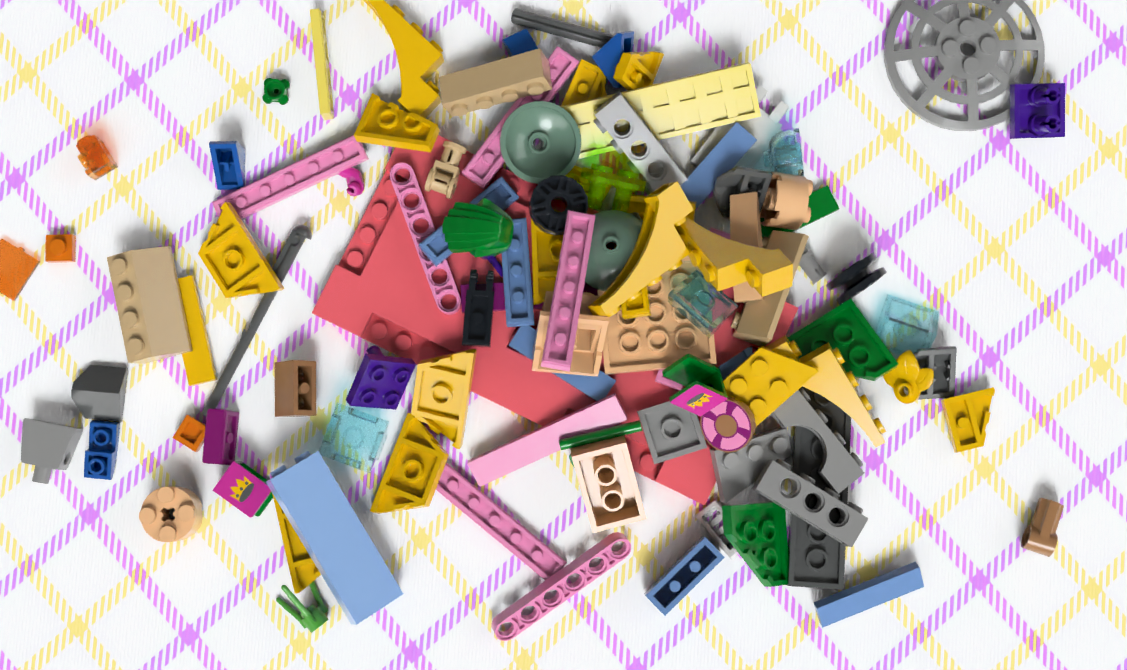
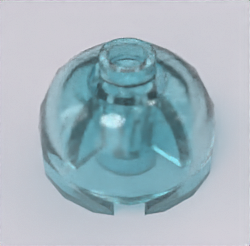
M799 128L780 131L769 141L768 151H763L764 166L770 167L771 172L804 176Z

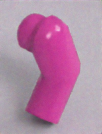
M352 167L337 174L346 178L348 187L346 191L350 196L355 197L363 193L365 185L362 174L358 169Z

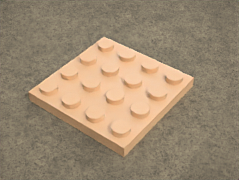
M688 255L682 259L683 264L672 271L667 270L661 275L662 279L658 283L648 286L650 316L623 319L622 310L620 309L616 314L609 317L603 346L605 375L664 370L686 354H691L712 365L717 364L709 283L704 279L703 273L699 268L692 265ZM598 290V296H601L605 291Z

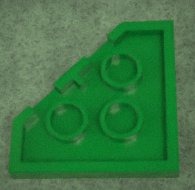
M852 299L842 303L787 337L789 342L794 340L802 353L799 358L829 342L832 349L837 347L845 360L842 366L846 373L852 371L856 378L876 381L898 366V362Z
M774 502L722 506L725 537L763 586L788 585L789 555L785 509Z

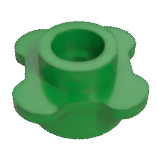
M267 78L264 81L265 94L262 96L263 101L266 104H271L272 102H277L280 105L287 104L289 101L287 96V90L290 88L289 81L286 79ZM275 89L279 90L277 94L274 93Z

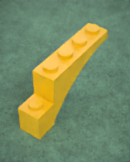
M363 0L384 25L394 45L401 78V97L398 99L400 107L407 113L413 112L426 119L441 103L440 96L438 95L440 90L430 80L427 83L425 81L444 63V58L441 54L443 49L434 40L427 41L422 36L424 34L423 30L414 22L409 24L403 18L405 14L395 4L390 6L384 0Z
M678 181L663 184L643 198L646 202L645 214L634 250L615 281L599 298L588 306L593 315L610 317L620 311L622 303L625 301L630 302L642 294L641 289L647 285L652 286L662 279L661 275L667 270L672 271L683 264L682 259L690 254L675 227L683 224L687 220L685 216L694 209Z
M685 216L687 220L683 224L675 227L690 253L688 256L692 265L699 268L703 273L704 279L708 283L710 282L717 291L748 282L751 288H755L764 297L792 287L793 263L779 248L775 250L764 249L727 239L698 225L688 216Z
M786 335L765 346V348L773 350L775 353L794 358V360L809 366H815L819 372L807 381L803 387L822 395L840 407L861 427L875 448L886 443L883 433L887 431L879 417L876 419L872 417L869 410L873 409L865 394L859 395L855 388L859 384L852 371L846 373L842 363L845 360L837 347L832 349L828 342L799 358L802 353L794 340L789 342Z

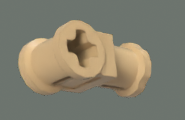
M444 141L443 146L445 148L440 161L435 160L434 166L431 168L426 180L425 191L430 192V190L445 194L448 199H452L460 174L458 165L462 154H465L467 149L457 143Z

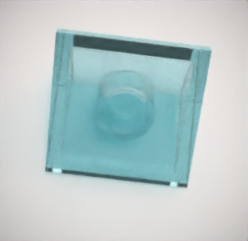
M697 269L668 294V303L708 338L719 329L738 307L722 291H717L710 282L708 283Z
M887 294L875 332L887 349L897 355H901L907 350H911L914 353L919 348H931L938 334L939 311Z

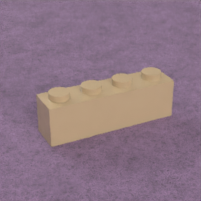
M540 48L439 77L441 102L452 117L463 116L468 112L479 109H489L497 104L514 102L519 98L540 95L544 91L552 90L549 61Z

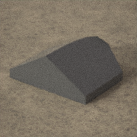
M736 166L717 177L713 193L722 216L730 218V195L758 192L759 210L761 212L773 175L772 172Z
M956 346L917 349L913 354L918 361L920 369L932 368L934 370L932 385L930 388L921 391L918 400L954 397Z
M90 365L73 381L71 398L85 419L123 421L128 368Z

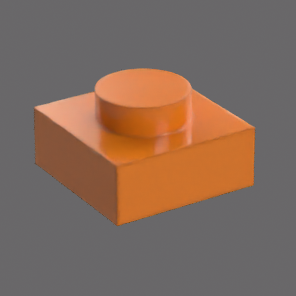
M73 234L46 235L45 261L48 263L76 262V236Z
M186 415L172 438L194 452H198L204 443L206 425L191 415Z

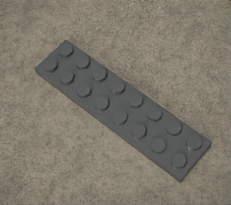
M802 386L811 399L808 403L814 410L819 409L828 419L826 425L832 432L836 430L846 442L843 446L850 454L851 417L822 395ZM794 426L792 472L798 476L804 473L816 481L814 485L821 490H824L825 487L831 489L817 472L823 459V449L820 440L809 429ZM848 487L839 493L840 496L838 498L839 501L846 505L848 504ZM810 493L805 498V504L809 509L814 508L817 499L814 494ZM833 508L829 513V519L832 523H836L840 519V512L837 508ZM790 513L787 586L844 590L846 546Z

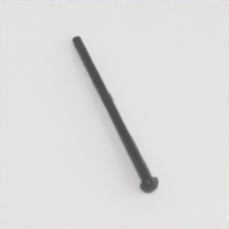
M298 225L293 228L272 268L281 283H283L305 239H312V232L305 225ZM278 291L264 294L253 315L248 330L243 329L238 345L201 412L204 416H207L208 409H216Z

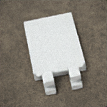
M761 85L756 88L759 104L768 92ZM780 101L770 115L760 108L761 117L737 122L757 141L734 167L750 169L755 167L782 132L781 127L783 125L779 121L789 109L787 104ZM735 123L718 126L690 163L698 167Z

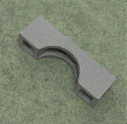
M801 387L772 412L771 415L782 428L800 426L809 429L818 437L823 449V459L817 472L831 490L839 494L865 473L861 469L863 463L854 452L848 453L843 446L846 443L843 437L836 430L832 432L826 425L828 419L819 409L814 410L808 403L811 399Z

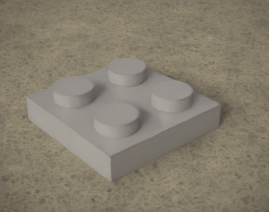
M670 401L637 411L654 464L707 448L696 414L670 403Z

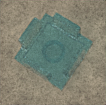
M337 402L319 448V453L323 457L371 473L375 461L379 460L387 439L386 431L390 422Z

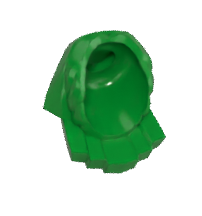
M483 198L477 204L455 202L453 209H450L448 216L444 218L442 231L445 234V242L448 243V249L452 253L470 252L474 257L496 256L510 248L514 224L512 218L490 200Z

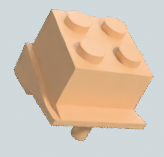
M546 291L533 345L532 371L598 377L609 317L593 315L588 306L600 296H595L588 292L582 295L571 368L568 372L541 367L554 291Z

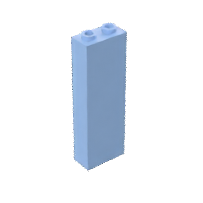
M306 451L294 458L296 464L287 469L285 465H282L270 473L272 478L266 481L350 624L357 625L402 596L403 592L319 451L313 454Z

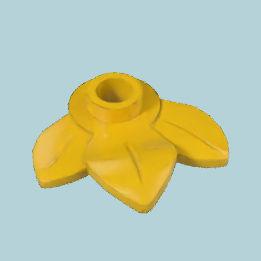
M907 350L897 358L898 366L885 374L883 378L889 386L894 388V394L900 402L910 404L919 398L921 391L930 388L933 383L934 370L932 368L920 369L913 352ZM904 386H906L909 390L908 395H906L904 392Z

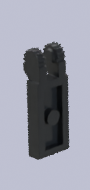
M471 269L469 290L467 289L463 346L491 347L495 292L493 291L494 271H488V274H486V291L476 290L478 273L477 270Z

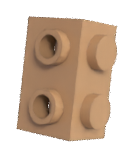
M289 360L274 362L275 417L317 416L316 361Z

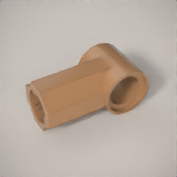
M1039 498L1031 524L1026 527L1022 535L1021 547L1050 557L1057 545L1058 536L1056 530L1064 505L1045 498Z

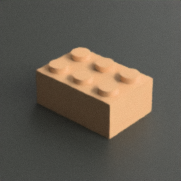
M624 435L570 448L593 533L647 519Z

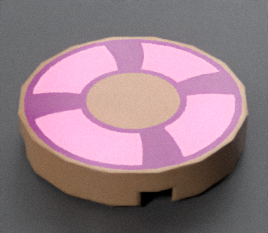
M727 396V400L701 416L700 426L703 436L716 450L729 453L737 452L750 443L753 433H755L756 423L748 405L735 400L734 397Z

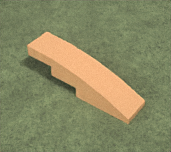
M758 192L730 195V240L761 248L763 243ZM748 282L733 286L734 302L736 303L764 300V297L755 288H751Z

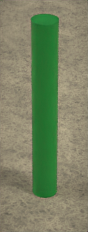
M638 420L560 439V449L562 451L642 431L641 422Z

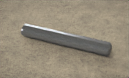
M518 8L513 10L511 16L513 24L602 48L614 37L612 34Z

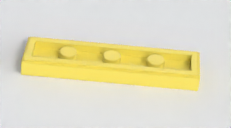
M319 8L310 9L319 110L324 120H331L335 117L325 17Z

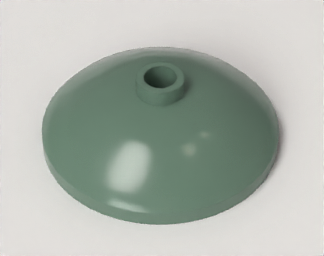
M534 101L520 106L506 119L500 133V151L505 164L512 173L522 180L539 184L550 176H565L572 170L580 155L581 135L574 118L564 108L551 102ZM535 139H539L542 142L540 149H536L533 146Z
M607 210L593 214L596 216L585 283L600 291H606L626 265L634 250L642 227V222L638 218L618 210ZM609 242H614L617 246L615 249L609 250L606 248V245Z

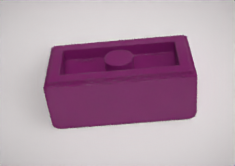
M224 409L207 410L202 456L203 463L231 465L235 461L239 411Z

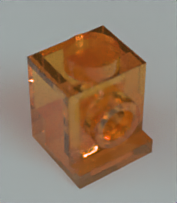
M88 135L77 141L76 147L80 152L77 157L83 167L87 169L85 173L90 178L96 181L118 168L103 140L96 135Z

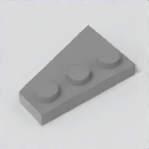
M779 427L753 435L750 443L737 452L726 453L715 448L710 449L720 501L727 503L753 484L768 460L776 462L777 459H781L784 461L792 455L787 428Z

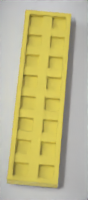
M750 62L621 92L658 140L761 117ZM614 94L560 106L574 118L581 135V151L578 159L616 150L610 142L613 140L612 136L608 131L602 133L593 121L596 119L594 110ZM620 119L615 123L614 128L619 132H624L629 128V122L625 119ZM638 140L632 146L645 144V142Z

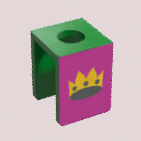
M686 354L662 371L664 377L686 386L669 398L670 403L700 417L728 399L720 369L691 354Z
M233 461L212 490L250 518L254 517V515L257 517L261 516L273 499L272 492L266 483L268 480L243 461Z

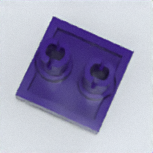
M1065 83L1010 85V139L1065 137Z
M370 346L366 350L367 353H365L359 370L356 373L346 401L350 406L396 410L416 363L411 358L385 356L378 346Z

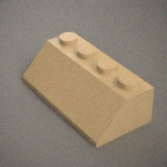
M773 230L769 237H763V247L761 248L770 250L779 248L793 263L794 279L809 236L801 233ZM791 287L766 295L764 300L742 302L744 303L741 313H735L731 328L735 329L733 337L765 347L773 338Z
M171 246L130 250L107 257L128 363L146 364L193 351Z

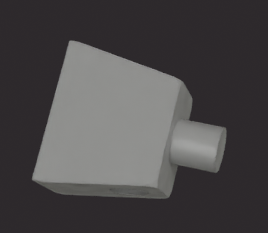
M23 419L21 463L35 465L32 477L33 482L49 484L52 469L67 470L83 429L36 419Z

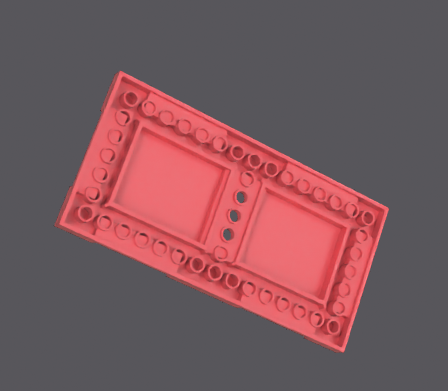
M438 135L431 152L395 147L385 167L386 172L338 265H335L312 314L399 357L411 358L416 365L422 360L476 349L471 392L540 426L549 424L596 402L551 372L532 371V360L509 346L520 326L507 327L506 311L493 312L490 348L462 345L465 313H462V307L452 315L444 314L439 310L393 188L390 170L395 164L402 162L412 167L434 227L437 230L442 226L449 210L453 209L455 202L470 203L484 191L462 175L463 169L475 154L469 151L462 154L458 165L460 169L458 184L452 199H448L445 194L430 190V192L425 191V184L435 160L440 161L445 148L443 146L444 141L450 140ZM501 167L485 189L502 177L519 196L518 200L504 210V212L512 219L526 218L530 272L531 281H533L529 201L537 184L522 180L514 173ZM400 169L395 174V180L399 183H405L410 178V172L406 169ZM416 194L407 195L404 200L405 206L408 208L416 207L419 204V197ZM551 201L553 210L565 211V203L563 201ZM588 207L586 214L593 215L598 213V211ZM418 219L414 223V231L424 233L427 231L429 224L425 219ZM614 242L608 243L606 248L612 250L611 244H614ZM470 252L453 253L447 258L460 297L461 285L469 284L471 269L477 270V284L486 283L488 271L495 272L494 283H503V277L498 274L488 260L474 257ZM502 254L496 255L497 261L502 266ZM442 269L434 271L432 274L433 282L436 284L444 283L447 280V272ZM733 286L717 291L711 306L717 362L714 366L716 367L724 364L746 348L752 347V353H754L760 347L733 337L735 330L731 328L733 318L736 312L741 313L744 305L742 302H734ZM450 294L445 295L441 301L442 307L448 310L454 308L457 303L456 297ZM785 302L773 338L767 345L787 334L798 311V307ZM533 309L535 325L530 326L537 330L540 310L542 311V309ZM602 351V359L599 370L605 373L604 358ZM659 370L608 374L616 382L607 396L616 393L627 415V420L617 425L638 421L637 411L670 401L669 398L680 390L655 382ZM643 429L640 432L624 435L635 472L702 505L706 504L716 483L710 449L714 447L706 439L707 448L654 464Z

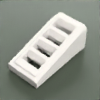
M714 499L697 513L695 518L732 561L739 553L734 547L730 550L727 546L730 542L727 538L723 541L719 538L724 534L723 526L716 532L712 529L722 521L723 517L722 506ZM718 510L720 514L707 523L705 519Z

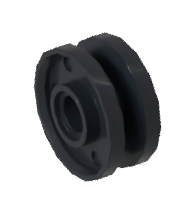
M564 175L550 176L542 180L533 190L529 201V213L534 224L544 233L553 236L564 235L568 210L587 213L588 199L583 187L573 178ZM554 199L562 200L565 203V211L555 212L551 207V201Z
M874 252L864 259L857 261L826 284L829 291L840 286L844 289L836 299L839 305L852 299L888 273L884 267L874 271L870 270L869 266L877 259Z

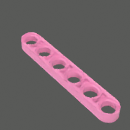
M397 163L390 170V179L439 310L444 314H455L461 308V297L447 259L435 267L428 258L424 257L423 252L418 247L436 229L412 167L407 163ZM400 169H406L410 172V178L405 183H399L395 180V174ZM409 194H416L419 197V204L414 208H408L404 204L405 197ZM418 219L428 221L429 227L424 233L415 232L413 228L415 221ZM437 269L447 272V280L442 284H436L432 280V274ZM450 294L456 297L457 303L454 308L448 310L442 307L441 301L445 295Z
M620 532L608 535L496 615L491 623L496 637L501 641L513 639L625 559L630 554L632 547L627 537ZM616 542H624L620 550L611 551L612 546ZM596 557L601 558L598 566L589 567L592 559ZM571 574H579L575 582L566 583L567 578ZM557 590L553 598L544 599L547 591ZM534 606L531 614L521 615L525 607ZM505 622L512 623L508 630H498L501 624Z

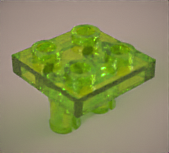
M595 163L591 164V168L583 166L581 177L588 179L590 183L587 196L588 208L602 210L606 186L614 185L616 192L611 210L627 213L632 192H635V190L644 192L646 181L639 179L638 173L617 169L616 174L612 173L613 168Z

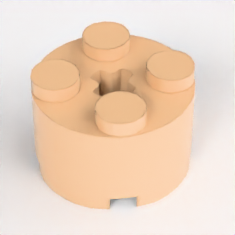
M772 172L773 175L760 212V218L765 220L761 224L768 227L797 230L802 223H808L811 217V208L808 207V202L813 190V181L806 179L805 176Z
M178 486L161 487L146 497L139 512V520L146 533L153 539L167 543L181 541L194 535L200 528L203 520L202 503L199 497L190 489ZM170 509H175V511L173 512L175 519L169 518Z

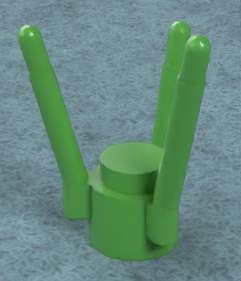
M314 581L309 586L318 605L317 608L314 604L305 608L286 585H282L281 589L301 613L299 614L280 597L276 598V602L298 620L304 629L307 628L312 633L329 620L325 615L329 610L323 603Z

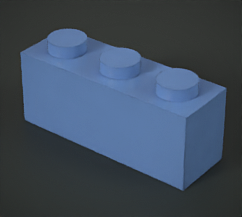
M702 536L644 595L666 616L725 557L706 537Z

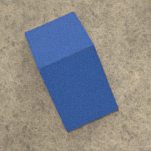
M634 31L617 33L592 56L615 88L623 87L613 76L622 54L633 52Z
M210 141L209 148L217 189L232 190L244 187L245 149L238 141Z

